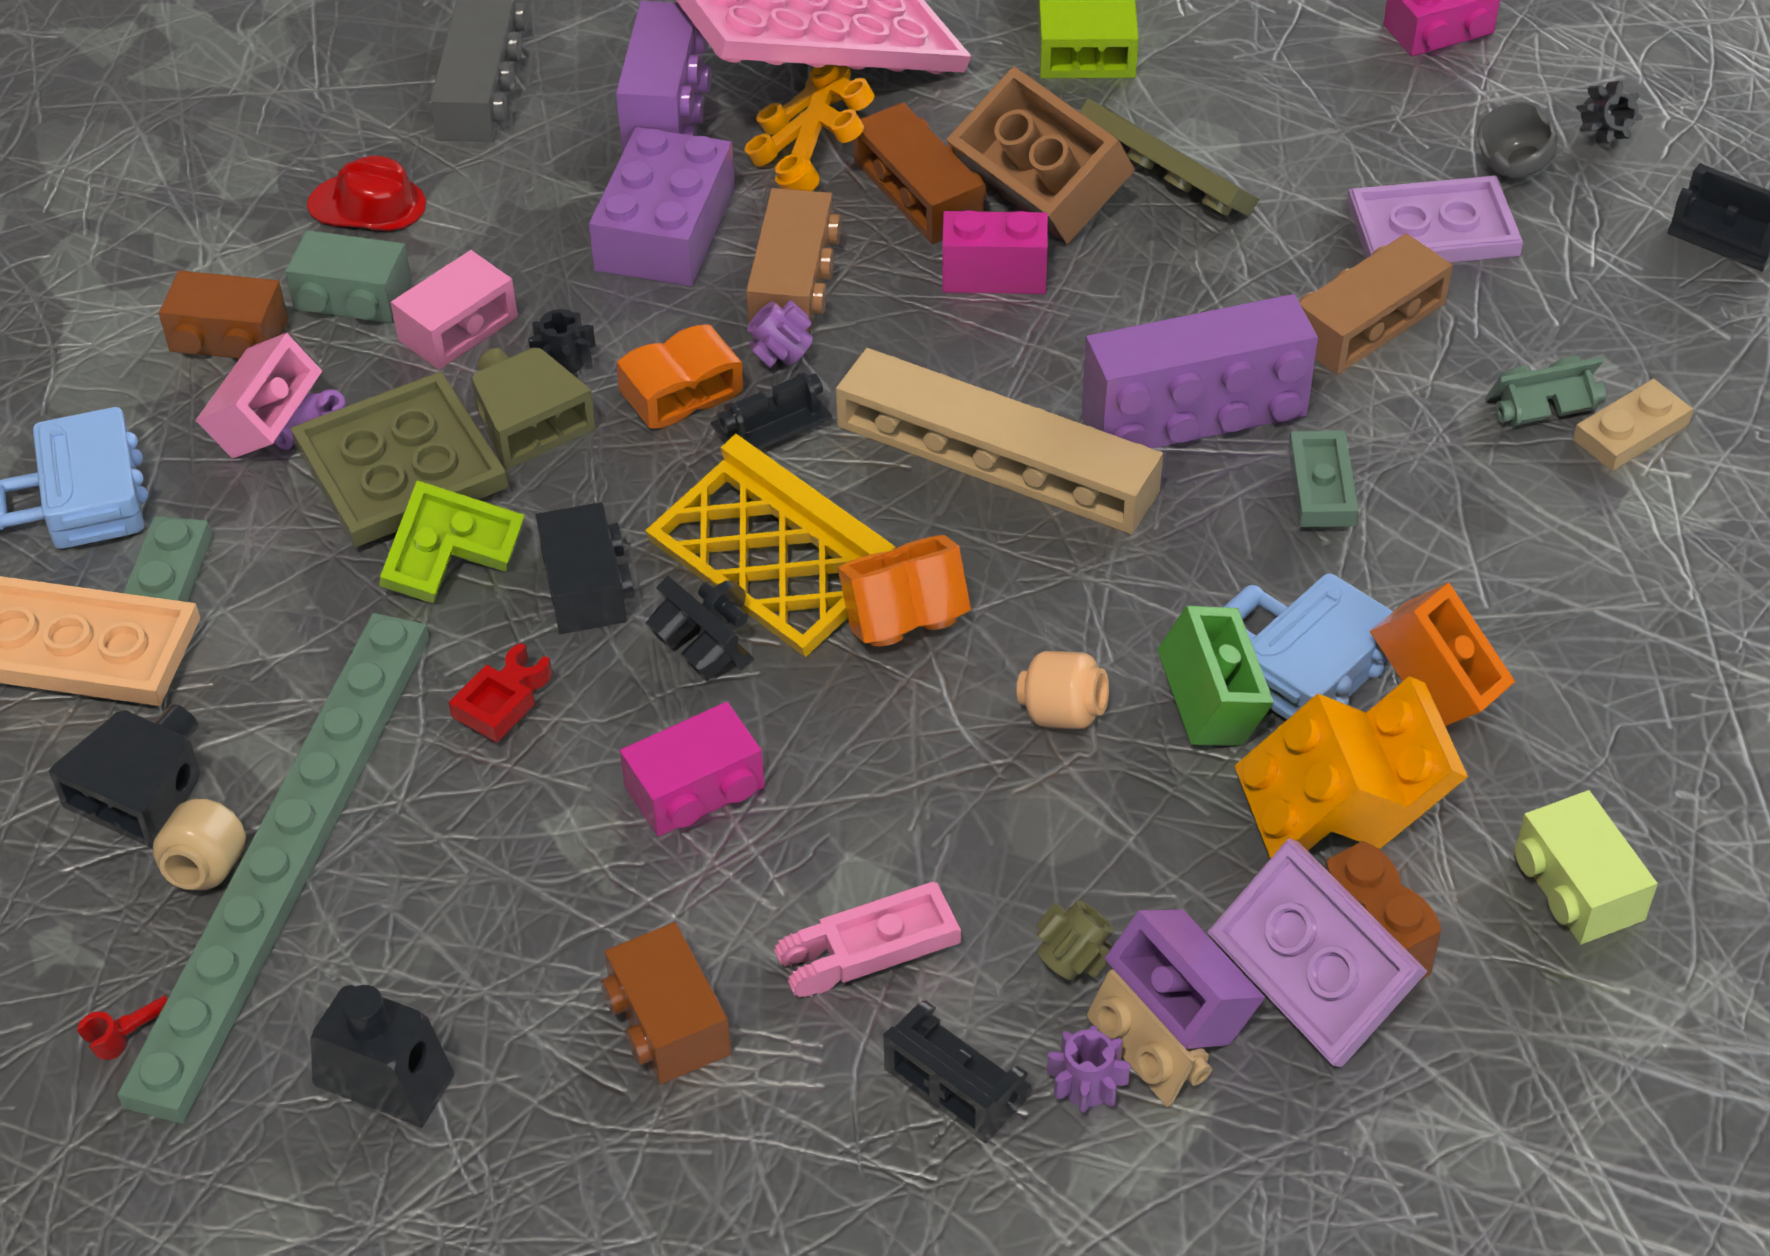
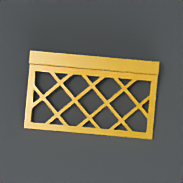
M735 434L720 447L724 459L650 525L645 532L650 542L702 581L710 582L714 586L729 580L739 583V586L745 590L746 594L742 610L806 658L848 618L843 591L828 592V574L839 573L838 567L849 561L875 553L892 551L896 549V546L742 437ZM728 482L740 491V503L710 506V496L724 483ZM772 514L779 519V531L749 534L750 516ZM740 517V535L710 538V520ZM701 521L700 539L676 541L668 535L681 523ZM813 543L819 548V560L788 563V545ZM779 546V564L749 567V549ZM740 550L739 568L715 570L709 565V553ZM827 554L833 559H827ZM819 575V593L788 596V578ZM779 579V597L754 599L748 594L749 581ZM820 608V619L804 634H801L788 624V611ZM773 612H779V617Z

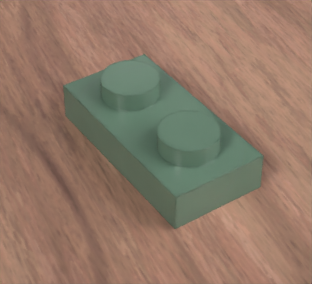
M1290 431L1288 448L1300 527L1356 526L1359 510L1346 431Z
M154 516L124 593L188 602L212 538L208 520Z

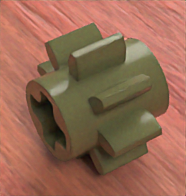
M1077 900L1066 911L1055 902L1037 923L1036 926L1040 930L1036 935L1043 940L1037 948V953L1048 967L1065 979L1074 980L1084 970L1093 978H1096L1108 964L1104 958L1113 947V944L1107 939L1114 932V929L1110 922L1089 904Z

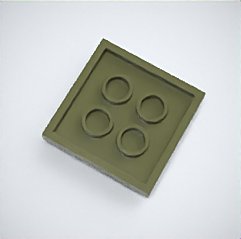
M442 371L290 427L296 448L354 548L398 531L417 480L477 500L509 488L505 469Z

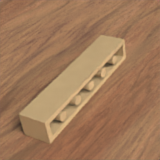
M870 348L864 350L836 387L837 427L1132 535L1160 492L1163 453Z

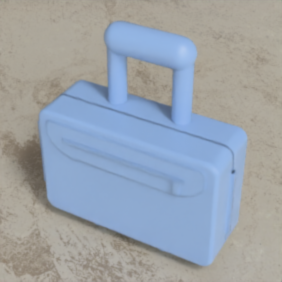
M111 407L36 423L33 426V436L38 472L0 480V531L6 527L45 519L54 547L64 549L136 534L144 529L141 504L147 501L149 493L145 487L140 486L143 483V474L136 469V466L142 463L143 455L140 450L134 449L138 444V438L134 433L128 431L123 411L119 407ZM39 486L41 506L8 513L7 492Z
M1334 574L1322 576L1289 607L1265 593L1257 585L1245 587L1223 606L1238 608L1242 620L1258 606L1276 616L1259 634L1254 635L1248 630L1247 633L1274 701L1270 709L1285 719L1290 718L1317 693L1348 705L1349 697L1370 677L1382 675L1384 664L1388 661L1369 631L1394 611Z

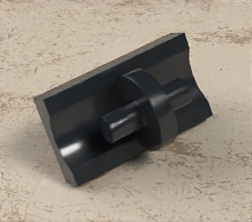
M669 576L656 587L665 600L645 622L646 625L670 649H673L692 629L700 634L681 653V656L706 681L716 675L730 661L742 671L754 659L748 651L738 644L739 637L736 633L726 626L731 622L735 627L739 628L748 619V614L742 610L746 599L745 590L733 580L724 581L717 586L710 582L703 583L698 590V595L704 599L702 604Z

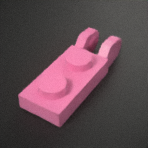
M933 881L819 919V924L799 930L795 934L790 933V935L784 936L775 945L776 949L774 951L780 964H784V967L787 965L790 967L793 965L798 966L801 962L807 963L812 961L811 964H804V966L798 967L796 971H792L793 974L789 976L790 980H788L794 996L806 998L807 996L812 997L815 993L820 994L829 991L840 980L844 983L961 943V929L938 883ZM826 949L828 950L830 956L815 960Z

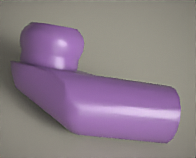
M333 389L324 390L321 393L307 394L274 441V444L281 449L289 450L294 445L290 427L347 407L345 397L339 391Z

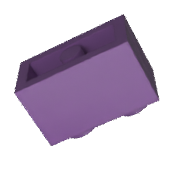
M1183 909L1139 910L1104 958L1186 1049L1230 1045L1265 999V996Z

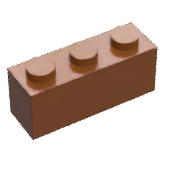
M904 102L860 119L864 129L853 140L854 162L932 245L943 240L944 211L971 210L983 212L987 192L982 178L976 172H971L957 157V154L950 145H945L931 131L927 121L922 117L919 118Z

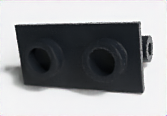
M801 372L795 378L773 386L772 397L768 398L761 391L735 403L729 402L725 404L724 411L717 414L718 419L712 421L711 426L724 443L737 434L757 449H762L832 419V414L816 396L823 393V386L816 373L807 375L805 372Z

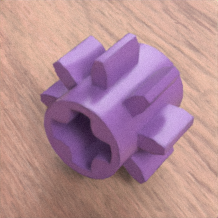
M791 300L787 302L783 309L774 301L767 303L756 313L747 328V331L754 337L749 342V346L752 348L751 352L768 367H771L777 359L786 366L794 364L808 350L813 340V336L806 331L812 324L808 319L809 316Z
M1091 1025L1088 1030H1081L1073 1035L1066 1030L1062 1032V1052H1048L1047 1073L1056 1077L1054 1097L1060 1099L1066 1096L1072 1103L1079 1106L1080 1112H1086L1088 1107H1095L1103 1102L1111 1107L1114 1106L1116 1085H1128L1130 1063L1120 1060L1123 1045L1121 1038L1110 1040L1108 1036L1098 1031L1095 1025Z

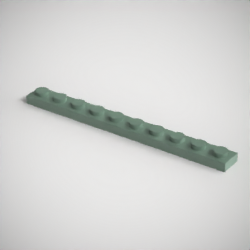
M372 613L120 1088L117 1096L123 1109L184 1123L430 639L427 624Z

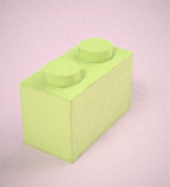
M1590 790L1524 813L1518 840L1515 844L1517 862L1521 870L1528 877H1533L1547 896L1549 907L1556 920L1562 925L1568 926L1580 945L1646 920L1658 883Z

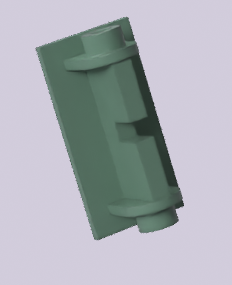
M1570 356L1552 363L1549 368L1531 371L1529 366H1519L1509 369L1499 375L1498 381L1486 395L1485 401L1486 403L1498 401L1496 403L1498 420L1501 423L1508 422L1511 426L1549 419L1552 413L1547 399L1552 398L1559 417L1596 410L1598 404L1605 402L1606 391L1602 382H1594L1592 375L1602 365L1603 359L1600 357L1582 361L1579 356Z

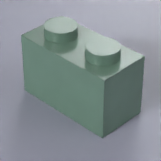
M306 230L285 271L294 310L386 323L394 322L391 301L409 290L412 284L405 243Z

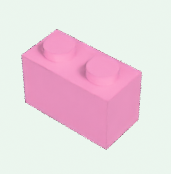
M472 250L391 301L398 341L438 370L518 318L512 278Z
M287 332L245 350L195 421L232 459L271 445L318 379L322 370Z

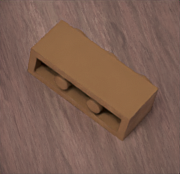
M771 188L746 290L748 325L756 313L771 301H774L782 309L789 300L793 301L809 316L808 319L812 324L806 331L810 334L815 314H824L826 284L822 282L823 279L831 280L834 267V249L830 248V245H839L841 236V214H833L832 193Z
M1405 233L1387 246H1380L1370 257L1351 269H1344L1334 280L1317 291L1305 294L1299 300V303L1318 336L1315 359L1333 373L1339 375L1446 304L1453 264Z

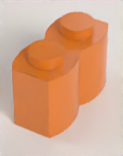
M708 324L683 329L665 343H653L635 348L616 362L619 391L651 429L675 424L689 416L696 409H708L734 398L743 390L741 360L715 329Z
M945 535L919 539L897 547L892 551L863 556L838 567L850 630L863 643H870L872 646L881 647L895 644L903 639L904 633L918 626H923L929 630L949 627L956 622V617L971 610L959 545Z

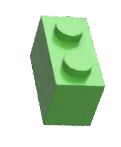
M1186 606L1157 650L1191 745L1243 746L1272 707L1274 701L1239 609Z

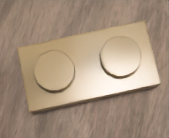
M1653 378L1578 423L1573 440L1611 471H1614L1689 425L1694 409Z

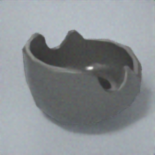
M1511 102L1494 108L1480 121L1477 132L1481 154L1487 166L1501 176H1508L1510 178L1527 177L1541 171L1556 155L1558 136L1554 121H1548L1543 115L1540 106L1533 102Z

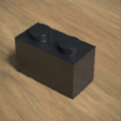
M603 502L535 514L541 552L559 635L627 622L624 599L634 597L633 583L628 563L617 564L616 557L624 556L619 523L608 524Z

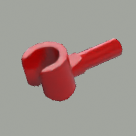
M164 995L117 1020H114L106 1012H92L79 1022L77 1031L85 1042H92L89 1048L96 1057L103 1060L115 1059L126 1047V1036L136 1031V1028L157 1018L168 998Z

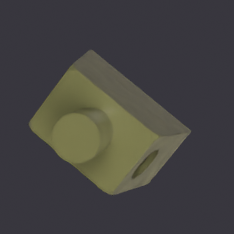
M492 348L480 357L478 361L479 371L471 378L476 410L494 451L505 470L596 429L591 390L541 348H530L512 357H509L501 348Z

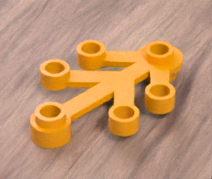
M841 65L813 67L805 83L804 90L784 106L780 103H772L765 106L757 114L756 120L764 134L752 138L744 148L754 166L760 167L770 163L778 155V152L797 138L792 153L782 158L775 167V172L777 173L775 181L780 189L813 191L820 182V176L810 159L822 126L833 132L840 143L850 142L862 133L864 125L855 111L867 107L873 101L875 95L866 79L850 80L851 70L849 67ZM842 99L848 110L839 112L829 105ZM806 107H808L805 111H803L800 115H798L795 119H793V120L790 122V120H791L793 117H795L798 113H800L802 110H804Z

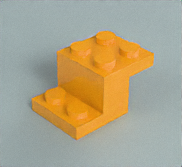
M1408 676L1367 712L1317 693L1234 766L1270 859L1288 838L1298 841L1308 851L1330 832L1359 842L1365 841L1381 849L1468 778L1425 682Z

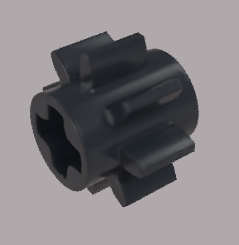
M1622 81L1608 82L1605 88L1602 85L1588 87L1590 97L1584 104L1577 105L1576 107L1581 112L1583 122L1580 131L1597 132L1595 138L1598 144L1611 143L1614 137L1617 140L1631 138L1629 128L1636 121L1643 118L1638 113L1636 102L1639 94L1622 93Z
M556 309L544 314L540 322L534 321L532 323L534 336L528 338L529 349L541 348L570 373L580 370L584 363H591L590 348L596 346L593 325L582 326L580 313H574L566 309Z

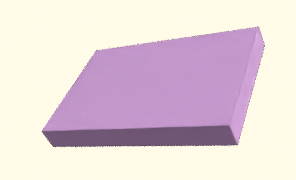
M1497 176L1348 190L1347 205L1366 258L1370 257L1380 246H1387L1405 233L1448 262L1521 255L1523 241Z
M1290 838L1287 839L1207 932L1333 1066L1343 1067L1428 972L1298 841Z

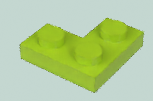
M417 480L381 572L379 586L434 604L452 555L506 572L522 530L525 515Z

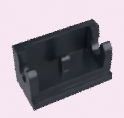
M1699 163L1693 171L1689 188L1683 187L1679 194L1667 234L1763 272L1770 262V190Z
M924 1000L917 1004L895 1027L891 1026L884 1033V1070L982 1142L986 1143L1031 1096L1032 1085L1025 1081L1028 1073L1019 1066L1011 1068L1008 1072L1004 1071L941 1026L940 1020L932 1015L936 1007Z

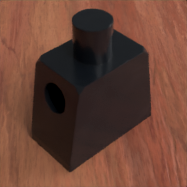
M177 704L169 705L155 722L127 710L116 712L48 770L62 807L153 849L155 837L178 805L186 802L199 780L200 769L192 744L188 740L198 728L196 718L188 710Z
M347 985L342 987L314 1028L310 1038L312 1081L314 1086L423 1128L455 1076L428 1017L421 1011L382 997L380 991L370 985H359L356 987Z

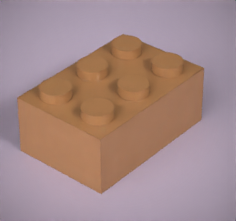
M1015 66L1005 74L946 139L952 150L957 154V157L971 172L979 174L987 186L1015 207L1026 212H1047L1048 231L1066 245L1135 171L1117 138Z

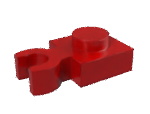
M523 643L513 646L506 654V666L501 671L486 664L448 702L451 717L497 743L535 705L532 690L543 687L551 679L552 668L550 658L543 656L534 666L523 667L529 661L527 647Z

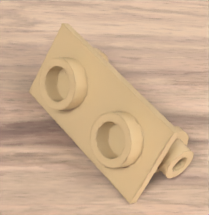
M1114 969L1108 971L1086 1017L1093 1025L1097 1026L1100 1032L1108 1036L1110 1040L1121 1038L1123 1041L1122 1057L1124 1060L1130 1063L1132 1069L1166 1107L1172 1106L1185 1081L1188 1080L1192 1086H1197L1209 1077L1212 1072V1067L1207 1063L1209 1054L1203 1048L1186 1049Z

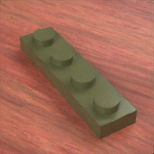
M1087 98L1080 113L1119 141L1131 147L1127 153L1130 159L1149 170H1152L1156 163L1168 170L1164 176L1166 181L1187 193H1190L1193 186L1199 188L1206 193L1202 202L1225 216H1228L1232 209L1250 216L1259 198L1112 110Z

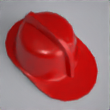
M377 155L361 157L346 163L339 170L337 177L328 179L317 186L309 195L307 208L311 217L320 223L383 231L403 229L412 225L424 214L426 199L422 190L409 181L403 166L396 160Z

